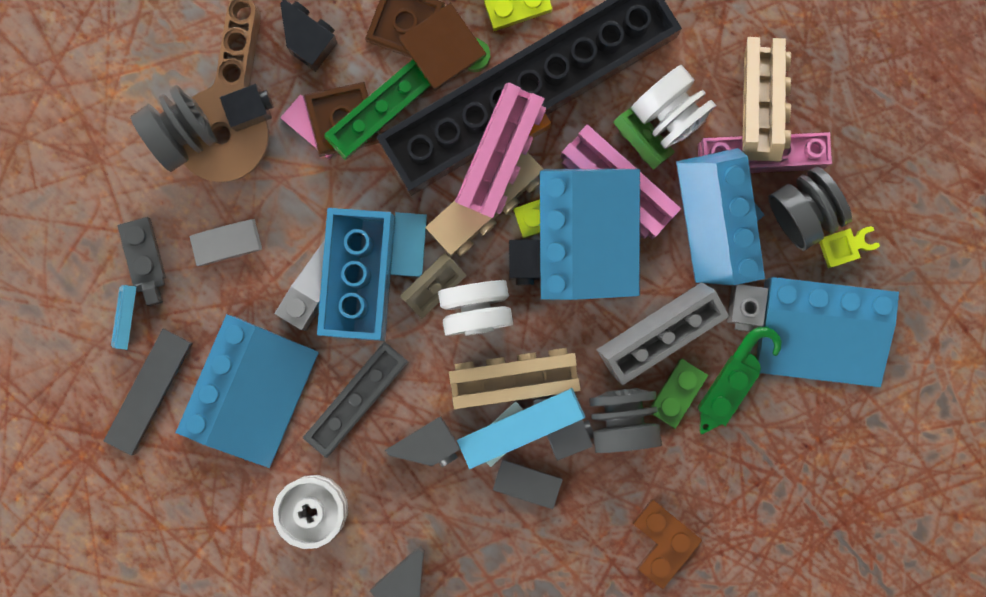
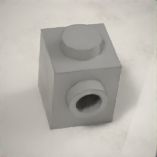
M742 284L731 286L728 315L730 317L727 318V323L735 324L734 330L750 332L754 327H762L764 325L768 288Z

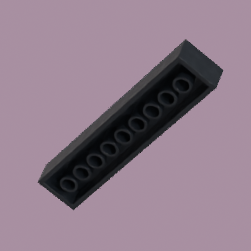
M606 0L378 135L377 139L412 196L473 160L506 83L514 84L528 93H534L545 98L542 106L546 107L544 114L548 115L678 37L682 28L665 0Z

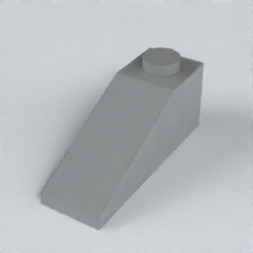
M325 240L291 285L274 313L306 332L319 312Z

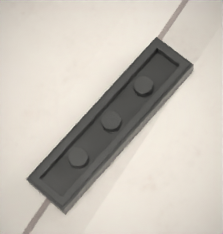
M162 329L103 440L104 442L131 456L135 454L193 343L166 329Z
M383 342L303 436V439L325 458H328L408 364V361L390 345Z

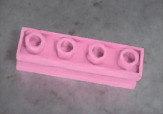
M511 83L504 85L455 199L456 203L491 218L494 217L495 212L498 214L502 212L507 201V196L503 194L508 183L513 185L518 176L520 167L516 164L521 153L526 155L531 146L533 137L529 136L533 124L539 125L544 116L546 107L542 106L545 98L534 93H528Z
M588 124L579 132L574 141L567 145L560 156L564 160L561 164L565 169H637ZM640 172V236L644 239L649 236L653 240L681 208Z
M830 132L791 134L790 149H784L781 162L748 160L750 173L811 170L816 166L825 169L832 164ZM742 136L703 138L698 144V157L736 148L742 151Z

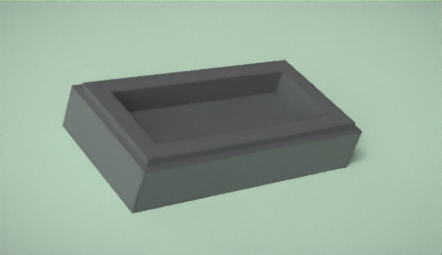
M502 459L493 490L553 509L563 479Z

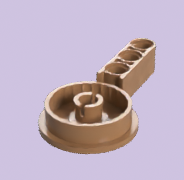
M231 0L229 2L214 84L192 97L208 118L211 130L216 137V142L209 146L200 136H197L203 147V151L200 153L193 150L188 144L184 145L189 158L184 165L192 173L208 181L231 182L245 177L262 161L268 146L269 129L267 120L240 131H235L229 125L219 98L250 86L261 13L251 0ZM243 7H250V16L245 20H239L237 18L238 11ZM239 37L245 38V47L240 51H234L232 49L233 42ZM233 68H240V78L235 82H228V72ZM228 128L231 135L229 141L225 144H219L217 141L218 133Z

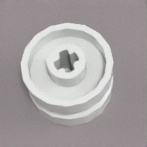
M506 280L473 283L438 291L441 308L445 310L461 309V313L451 314L443 319L445 336L465 334V336L493 332L494 329L513 325L511 308L506 306L491 308L490 304L505 301L509 297Z
M321 475L304 476L286 485L277 495L273 507L274 524L279 535L290 545L302 549L319 548L329 543L344 527L348 516V503L342 488L332 479ZM309 506L311 509L316 508L317 514L310 516L307 513V507Z

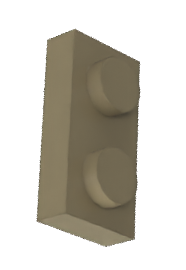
M444 252L400 297L423 319L440 302L438 291L456 287L467 275Z

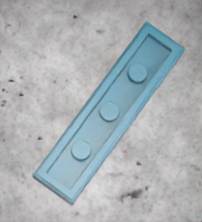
M573 388L466 435L458 439L457 443L469 469H472L585 418V414Z

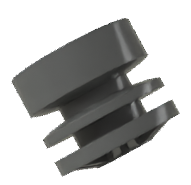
M178 85L170 89L175 104L166 95L162 94L159 96L164 112L160 114L153 106L147 104L130 117L136 131L161 165L170 172L189 160L184 145L188 144L198 153L203 151L197 136H200L209 146L216 142V137L211 130L210 122L196 101L188 96Z
M818 166L809 170L807 176L803 174L796 179L798 190L793 185L787 184L768 196L771 210L780 227L790 241L802 251L807 250L824 239L822 228L832 234L838 230L839 226L843 227L852 222L851 210L842 191L831 176Z
M632 388L606 391L597 397L589 398L590 406L604 405L605 412L591 414V419L606 421L607 426L593 431L595 453L623 452L662 446L660 425L645 423L644 416L657 413L658 407L643 408L642 401L656 399V391Z

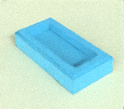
M395 212L391 275L420 277L423 274L427 214Z
M121 285L119 287L111 341L112 348L128 349L137 288L135 286Z

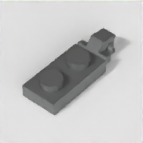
M145 217L117 225L132 284L137 287L136 292H143L147 306L163 303L159 287L165 285L164 279L166 275L151 219Z

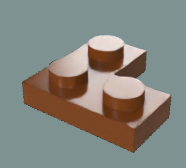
M651 499L633 521V524L651 538L656 545L639 564L637 569L663 590L702 542V539L656 501Z

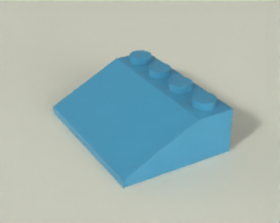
M544 169L540 171L541 299L577 300L640 296V169Z
M777 277L765 279L764 288H768L764 325L762 327H769L779 334L782 344L779 354L774 356L773 341L768 337L758 340L756 358L760 363V373L881 387L896 326L899 292Z
M226 314L176 433L208 447L270 468L319 352L240 318Z

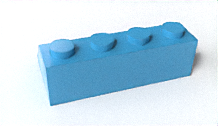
M739 148L676 161L695 282L738 285L765 279L748 156Z
M327 208L317 327L318 336L374 341L386 340L395 216L391 212Z

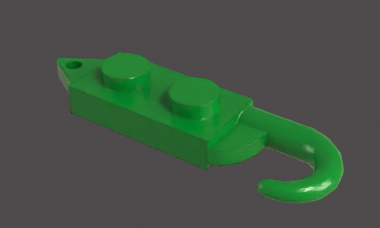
M758 327L751 330L745 336L733 356H730L697 407L700 411L699 432L701 435L720 425L726 426L759 377L760 363L750 353L757 341L763 337L770 338L774 343L773 355L777 356L779 354L782 341L775 330L769 327Z

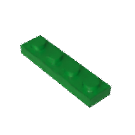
M412 59L324 134V138L344 160L348 159L431 87L430 83Z

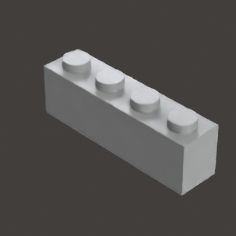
M701 282L596 350L610 374L624 385L730 316L717 292Z

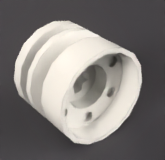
M682 65L677 66L660 79L631 107V110L643 124L655 118L659 119L660 123L652 133L654 137H657L666 129L670 132L660 143L664 149L677 142H682L706 122L707 117L716 107L712 100L700 108L696 105L706 95L704 90L692 96L686 93L695 80Z

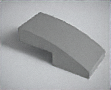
M255 219L225 225L189 236L197 266H205L224 259L237 258L262 250Z

